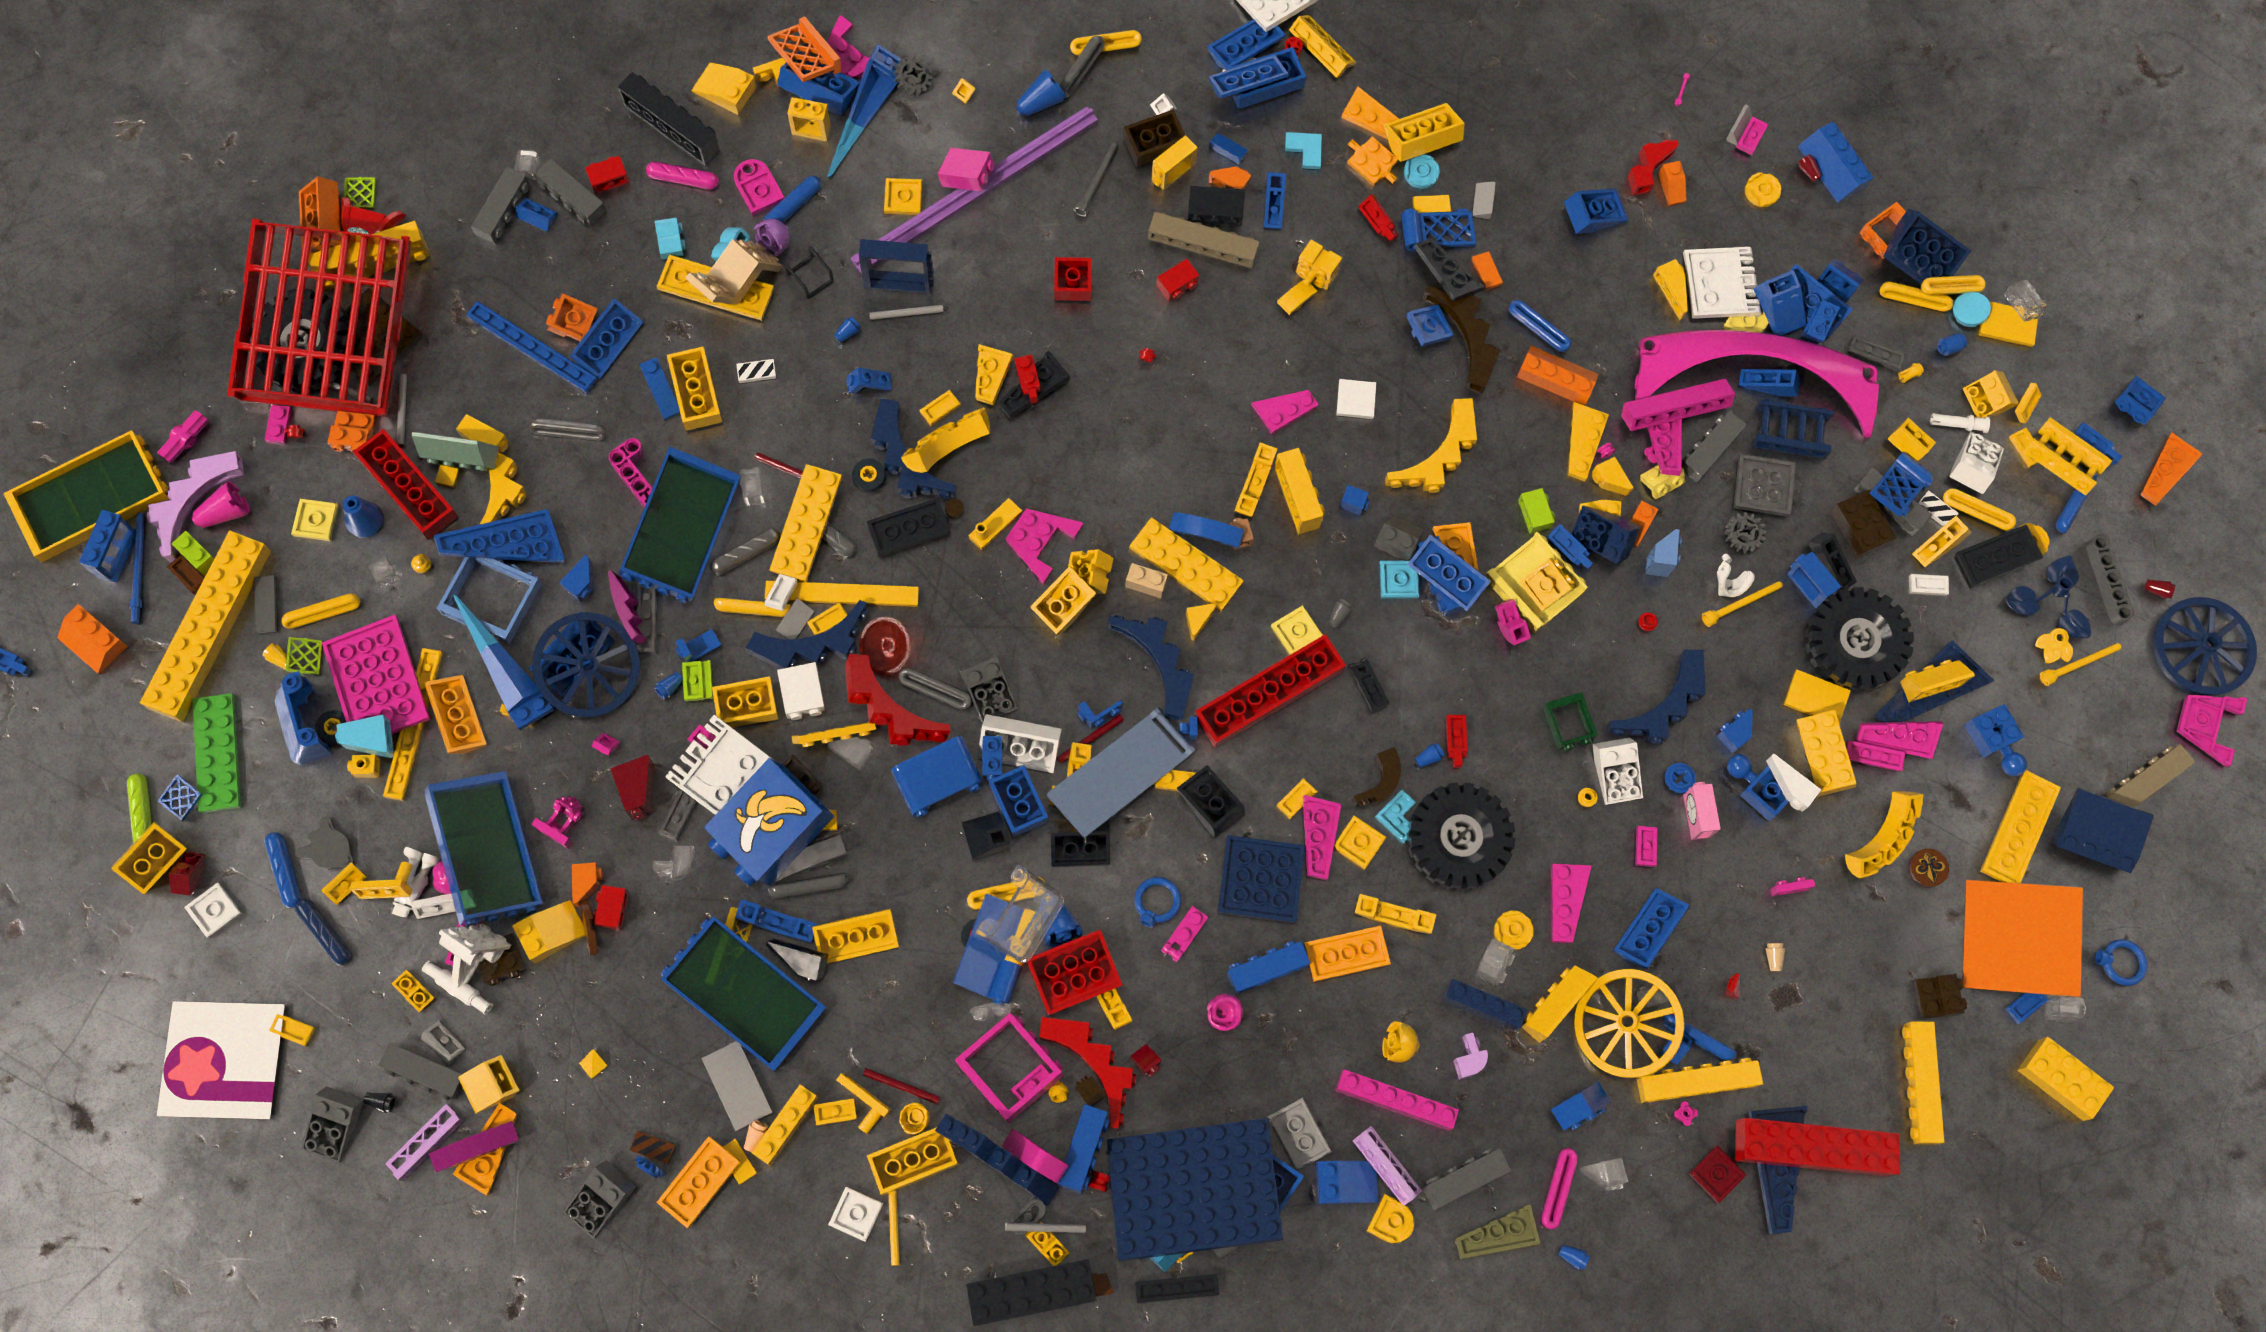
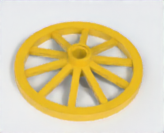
M1634 969L1616 970L1596 979L1580 998L1574 1019L1576 1037L1587 1058L1606 1073L1622 1078L1648 1076L1665 1067L1678 1052L1685 1028L1682 1007L1670 987L1658 977ZM1626 978L1625 1011H1623L1605 986L1606 984ZM1632 978L1653 984L1648 993L1631 1011ZM1601 989L1619 1015L1587 1005L1592 996ZM1659 989L1667 996L1672 1005L1670 1008L1638 1016ZM1585 1012L1616 1021V1023L1584 1034L1583 1021ZM1675 1013V1034H1669L1640 1022ZM1627 1017L1633 1018V1024L1630 1027L1623 1026V1021ZM1619 1029L1600 1058L1597 1057L1587 1040ZM1638 1029L1672 1041L1670 1047L1661 1058L1658 1059ZM1623 1034H1625L1626 1069L1617 1068L1605 1063ZM1631 1034L1636 1037L1654 1063L1646 1067L1632 1069Z

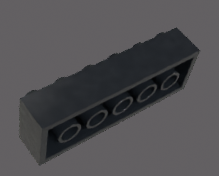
M631 72L618 86L625 107L705 166L720 151L716 132L710 126L706 127L697 116H691L683 106L676 105L671 97L661 94L656 86L649 85L641 75L637 76Z
M1089 1259L966 1284L973 1326L1097 1302Z

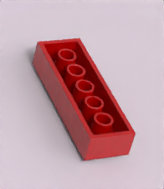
M384 428L353 451L359 461L427 540L458 518L453 508Z

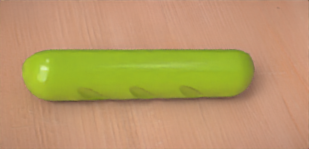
M134 773L127 779L133 843L152 824L147 779L140 773Z

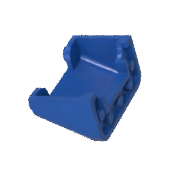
M297 671L283 678L274 700L289 756L292 761L301 765L333 754L330 745L323 744L314 729L304 728L299 707L308 705L307 698L310 693H315L313 684L300 671Z
M957 736L897 764L891 769L893 778L913 818L925 816L928 814L927 810L930 809L931 805L964 789L971 792L977 791L983 784V780L962 736Z

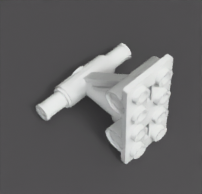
M485 924L441 929L439 934L442 937L439 944L454 954L453 971L441 969L432 961L426 962L422 971L434 978L438 986H441L449 994L464 1002L465 1005L474 1006L484 1015L488 1014L493 1004L481 997L479 991L468 984L484 958L491 963H495L503 951L509 949L511 945L506 942L505 937L494 934L490 931L491 928Z

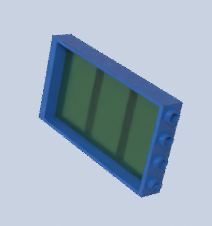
M669 446L618 574L622 575L621 578L627 581L634 580L640 582L642 587L648 589L651 587L655 588L662 595H673L680 602H691L741 475Z
M506 771L427 785L424 794L459 925H467L469 927L470 925L475 926L479 924L480 921L486 920L489 923L498 920L499 917L513 918L518 916L519 913L532 914L537 912L542 905V900Z
M713 916L711 919L707 917L700 926L702 928L698 935L694 933L687 941L689 946L685 950L680 949L675 955L674 959L676 961L673 965H667L660 973L663 976L661 981L774 1072L826 1007L716 917Z

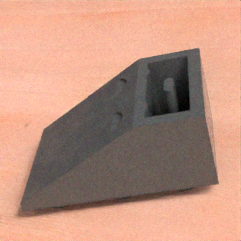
M994 653L958 667L982 724L986 714L1000 717L1018 709L999 660Z
M327 1086L315 1094L301 1150L340 1163L359 1120L363 1099Z
M606 1160L594 1167L563 1214L594 1239L623 1206L637 1186Z

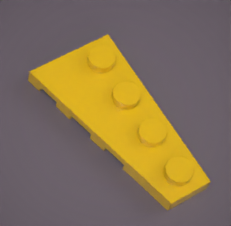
M1574 402L1572 406L1573 415L1571 420L1568 476L1586 481L1609 414Z
M866 722L845 726L844 728L827 729L823 732H811L807 735L792 736L793 744H802L803 747L814 745V741L819 740L822 743L833 742V738L839 736L843 740L852 738V734L859 733V736L869 735L871 730H876V726Z

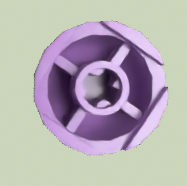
M766 219L754 227V230L757 229L755 239L766 248V252L768 250L774 256H778L789 246V229L781 221Z

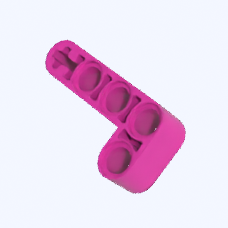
M630 438L609 453V461L616 473L645 508L647 497L650 495L652 487L634 465L643 457V447L638 439ZM633 447H638L635 452L630 451ZM617 458H623L621 462H615ZM628 472H634L630 477L625 476ZM639 486H645L641 491L636 490ZM653 500L652 502L654 503L651 504L649 513H656L661 508V503Z
M1013 1128L1002 1144V1147L1029 1167L1056 1183L1060 1181L1069 1166Z

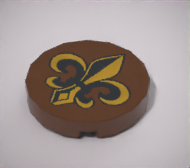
M1925 848L1913 855L1909 862V872L1912 879L1921 884V886L1935 887L1947 879L1949 864L1942 853L1934 849Z

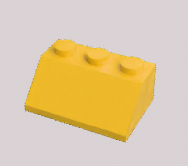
M1947 660L1940 663L1938 667H1934V665L1925 667L1919 673L1916 670L1905 674L1906 677L1900 683L1908 702H1912L1961 687L1975 675L1960 660L1954 662Z

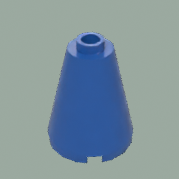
M1047 69L1041 72L1017 100L1018 106H1016V109L1021 116L1025 114L1028 117L1067 99L1063 90L1055 82Z
M354 495L348 496L343 501L345 525L350 533L359 538H368L378 532L384 523V515L378 505Z
M1052 891L1043 893L1039 899L1046 947L1049 948V945H1051L1052 948L1072 941L1076 936L1080 938L1083 934L1082 927L1059 895Z

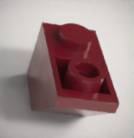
M185 852L169 872L171 893L191 896L199 885L206 858L205 854L196 852Z
M1147 1044L1130 1056L1131 1061L1144 1078L1147 1075L1152 1077L1161 1068V1058Z

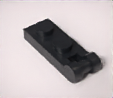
M1365 657L1356 664H1349V671L1353 675L1371 712L1389 705V701L1368 659ZM1364 669L1365 673L1360 674L1359 670Z

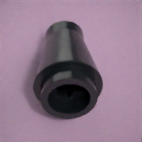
M367 1092L363 1102L381 1112L387 1113L394 1110L397 1098L392 1093Z

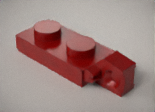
M1370 194L1358 208L1378 234H1381L1383 237L1386 236L1389 241H1395L1399 234L1394 229L1395 224L1376 197Z
M1032 354L1014 358L1022 392L1024 395L1029 394L1031 404L1038 402L1036 392L1040 391L1041 387Z
M1446 715L1448 758H1453V768H1461L1463 766L1462 758H1466L1468 752L1466 715Z

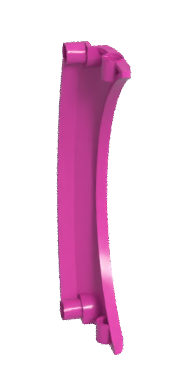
M1736 330L1681 331L1647 336L1639 341V356L1641 359L1639 373L1635 379V400L1650 397L1665 382L1699 363L1730 355H1766L1795 363L1825 380L1849 405L1859 422L1863 437H1871L1877 413L1879 384H1876L1877 369L1849 355L1794 338ZM1648 340L1652 342L1650 350H1646L1644 347L1645 342ZM1866 368H1869L1870 375L1865 378L1863 372Z

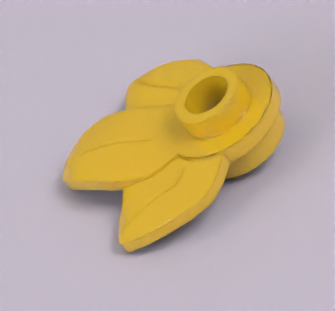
M2056 628L2050 634H2042L2038 637L2035 646L2044 649V660L2047 664L2055 662L2059 658L2069 662L2072 658L2073 648L2068 642L2069 635L2066 630ZM2058 634H2060V635L2062 636V640H2061V641H2058V640H2057V635H2058Z

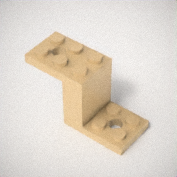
M732 239L708 274L690 272L686 279L710 301L738 305L762 270L779 272L783 266L778 262L779 259L773 254H768L765 251L766 248L759 242L753 243L742 239Z

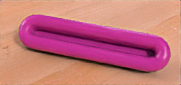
M657 161L650 162L646 167L647 175L656 180L711 190L715 189L719 184L718 176L709 171Z
M1565 1148L1560 1151L1541 1217L1542 1224L1548 1229H1556L1562 1220L1578 1162V1155L1572 1148Z

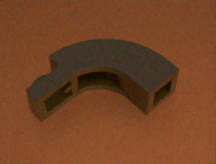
M1395 747L1377 753L1375 761L1381 773L1380 783L1370 790L1355 795L1352 799L1354 807L1359 805L1361 807L1368 806L1372 803V800L1375 807H1377L1392 795L1401 775L1400 758Z

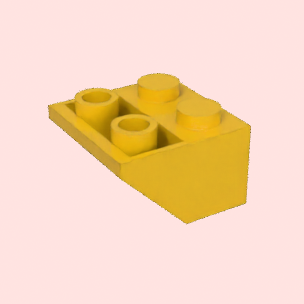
M1995 370L1962 388L1978 418L1992 417L2004 413L2019 404L2004 372Z
M502 1055L487 1060L458 1077L476 1114L512 1099L519 1092V1088Z

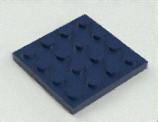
M1227 835L1218 913L1296 923L1305 845Z

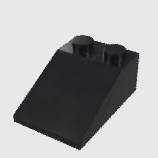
M1208 765L1177 787L1184 800L1214 838L1245 816L1244 805Z

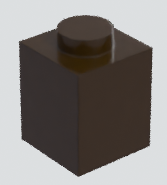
M1084 1076L1076 1082L1075 1090L1086 1105L1093 1107L1105 1098V1094L1092 1076L1089 1078Z

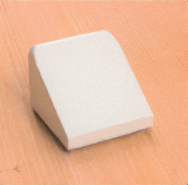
M1164 93L1150 104L1156 115L1173 109L1174 111L1177 110L1170 97Z

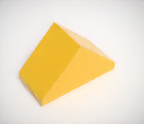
M1215 604L1186 609L1190 637L1193 641L1216 610Z

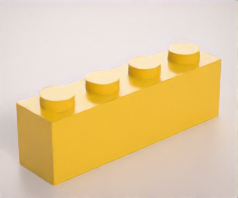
M799 1085L756 1145L752 1154L771 1166L819 1098L802 1085Z

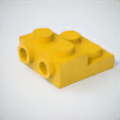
M1548 558L1520 580V583L1541 611L1546 610L1557 600L1562 599L1575 589L1573 586L1575 583L1574 579L1569 574H1564L1561 570L1563 565L1558 559Z

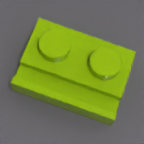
M711 661L682 663L685 702L713 699Z

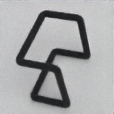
M811 246L808 248L810 256L791 269L788 264H784L786 274H791L802 286L807 299L821 291L834 280L832 270ZM815 256L828 271L830 280L809 294L807 287L794 271Z

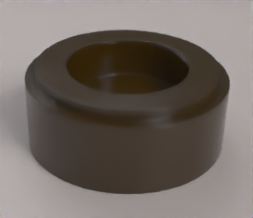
M950 499L945 505V512L950 518H959L964 513V505L959 499Z

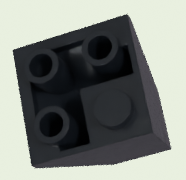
M999 811L962 822L973 860L1010 849V842Z

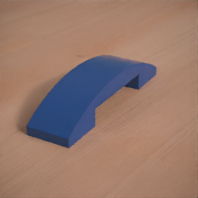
M1177 512L1173 513L1169 530L1184 535L1189 534L1236 548L1240 547L1245 531L1244 529L1219 521Z
M743 899L740 901L735 919L758 928L811 943L814 936L812 926L817 925V923L782 914Z

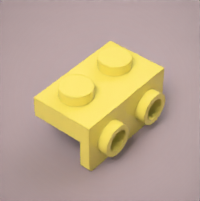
M1659 465L1641 474L1640 480L1652 490V497L1656 500L1684 484L1685 474L1682 467L1680 476L1661 474Z

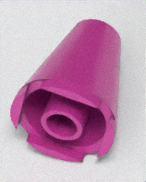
M228 481L221 485L193 511L192 520L196 526L206 528L244 517L250 513V507L245 496L241 498L238 494L240 489L234 483Z

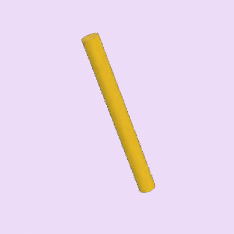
M894 1181L889 1182V1186L894 1185ZM897 1190L889 1193L891 1266L900 1265Z

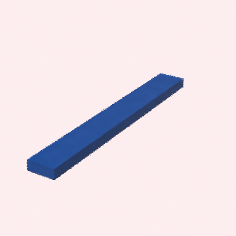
M479 301L466 314L469 319L586 394L597 382L598 378Z

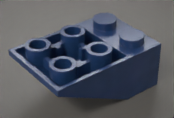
M1583 505L1571 535L1585 547L1619 564L1628 559L1640 526L1624 517Z

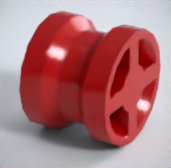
M1290 37L1285 42L1284 50L1293 47L1296 49L1295 52L1299 58L1302 53L1303 43L1297 37Z
M1093 1170L1091 1173L1092 1179L1088 1183V1187L1107 1193V1183L1111 1180V1177Z

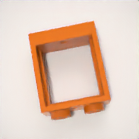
M1895 202L1866 223L1859 232L1862 238L1873 247L1875 253L1880 255L1882 259H1884L1883 256L1888 246L1876 234L1873 228L1888 217L1897 226L1906 212L1898 202Z

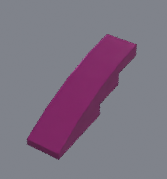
M610 570L608 572L610 590L617 613L630 638L642 645L647 640L638 628V625L643 620L634 609L639 601L621 576Z
M511 1121L429 1153L435 1173L476 1160L477 1157L516 1143L519 1139L514 1124Z

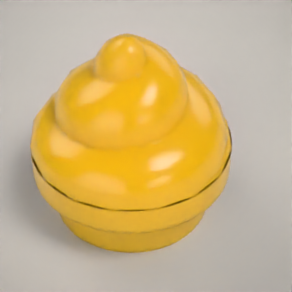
M418 554L412 559L411 566L415 572L425 573L431 568V560L424 554Z
M1058 1081L1049 1089V1096L1053 1102L1060 1103L1067 1100L1069 1090L1062 1082Z

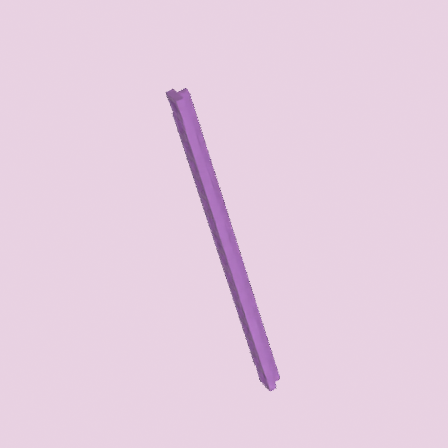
M1088 107L1082 109L994 166V170L991 171L988 182L982 191L957 189L879 240L913 242L1098 123L1094 110ZM859 253L851 257V261L861 273ZM871 259L872 267L883 260Z

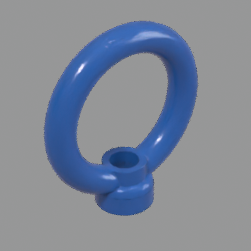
M1153 877L1139 885L1134 897L1135 907L1141 915L1139 922L1153 928L1155 923L1166 922L1178 913L1181 907V894L1172 881L1163 877ZM1162 885L1172 892L1174 902L1172 908L1167 913L1156 915L1154 912L1144 908L1142 897L1145 890L1150 886Z
M2119 939L2112 941L2104 950L2099 949L2095 955V963L2103 966L2107 975L2120 985H2135L2143 980L2147 973L2148 963L2143 950L2130 940ZM2126 947L2136 954L2139 960V970L2135 976L2124 978L2114 971L2111 965L2114 959L2112 952L2116 948Z

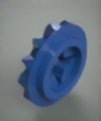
M1684 763L1671 765L1664 775L1665 784L1668 785L1669 790H1673L1676 793H1686L1696 782L1694 771ZM1684 773L1685 775L1682 779L1684 783L1680 781L1676 784L1677 777L1675 775L1680 776Z
M637 1156L634 1160L637 1162V1167L656 1179L658 1177L663 1178L664 1171L647 1159Z

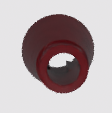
M1810 154L1797 162L1799 168L1813 182L1822 177L1815 158Z
M2147 579L2144 590L2163 599H2171L2176 585L2171 584V581Z

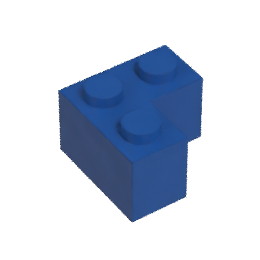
M1598 1081L1552 1108L1551 1111L1563 1130L1569 1127L1574 1130L1583 1125L1581 1122L1583 1119L1586 1118L1588 1122L1606 1111L1605 1106L1611 1103Z

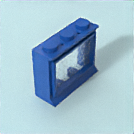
M102 510L79 563L94 576L117 583L135 542L136 529L125 522L121 515Z

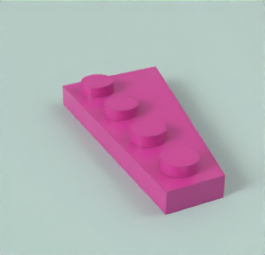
M1682 419L1647 427L1661 474L1680 476Z
M1943 722L1860 723L1855 741L1932 759Z
M1304 795L1302 797L1307 876L1327 880L1341 804Z
M1551 865L1552 942H1573L1591 865Z

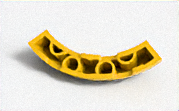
M985 408L964 415L957 423L949 422L929 433L917 442L918 445L914 449L909 448L901 457L902 461L912 471L919 473L928 472L938 460L951 451L970 441L990 434V422Z
M1908 791L1892 792L1888 815L1876 836L1863 848L1845 854L1847 867L1853 875L1858 878L1871 876L1898 858L1915 832L1913 827L1916 818H1919L1921 815L1924 794Z

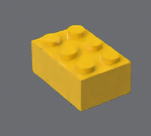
M770 676L712 687L716 715L732 728L779 719L773 683Z
M154 821L113 864L111 869L142 894H145L187 848Z

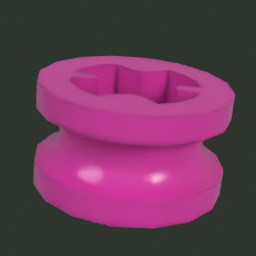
M1611 442L1606 443L1597 450L1598 453L1602 454V459L1616 452V449L1612 448L1613 444Z

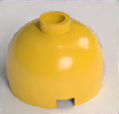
M1397 1021L1392 1022L1386 1030L1389 1032L1388 1039H1383V1056L1388 1058L1387 1060L1406 1062L1419 1050L1417 1033L1407 1024Z

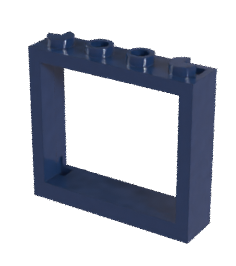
M860 239L859 262L865 289L930 294V288L934 287L935 277L933 276L932 252H929L928 244ZM871 259L923 263L924 274L873 270Z

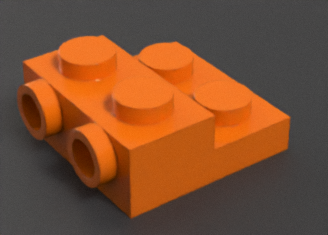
M562 293L560 299L556 297L552 308L555 311L553 315L549 314L545 323L549 325L547 330L562 337L568 336L581 341L590 329L598 308Z
M337 411L334 426L331 425L327 443L335 451L350 450L353 452L373 436L376 422L375 415Z

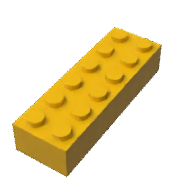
M416 221L371 234L394 239H401V236H409L410 241H412L409 263L422 261L430 256L425 238ZM349 242L345 275L356 276L360 243ZM341 244L329 249L326 273L337 274ZM368 244L364 277L369 278L375 274L379 245ZM387 246L383 273L396 267L399 247ZM321 251L310 254L309 266L311 271L318 272ZM326 280L324 290L334 289L336 281Z

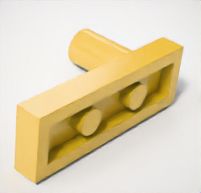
M1008 498L986 520L976 525L975 530L968 535L969 539L983 550L1022 514V510Z
M401 862L395 880L351 882L349 889L359 899L410 897L413 890L406 883L413 865L409 862Z
M841 1073L836 1079L872 1107L858 1126L866 1134L870 1132L881 1115L886 1117L892 1111V1109L847 1074Z

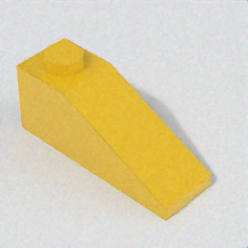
M1674 259L1657 267L1653 276L1679 320H1682L1688 311L1686 280L1683 266Z
M1955 516L1913 552L1912 555L1926 568L1961 543L1971 534V531Z

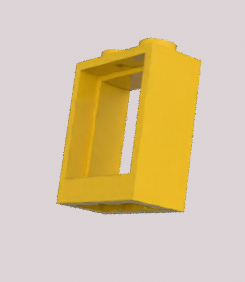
M792 97L787 113L792 135L827 141L831 128L828 105Z
M1186 135L1153 160L1152 181L1163 190L1196 165L1198 147Z

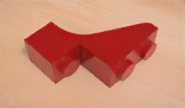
M1664 140L1656 144L1647 143L1642 147L1639 153L1642 165H1636L1631 168L1627 176L1633 195L1651 192L1654 186L1653 171L1674 155L1675 149L1678 147V140Z

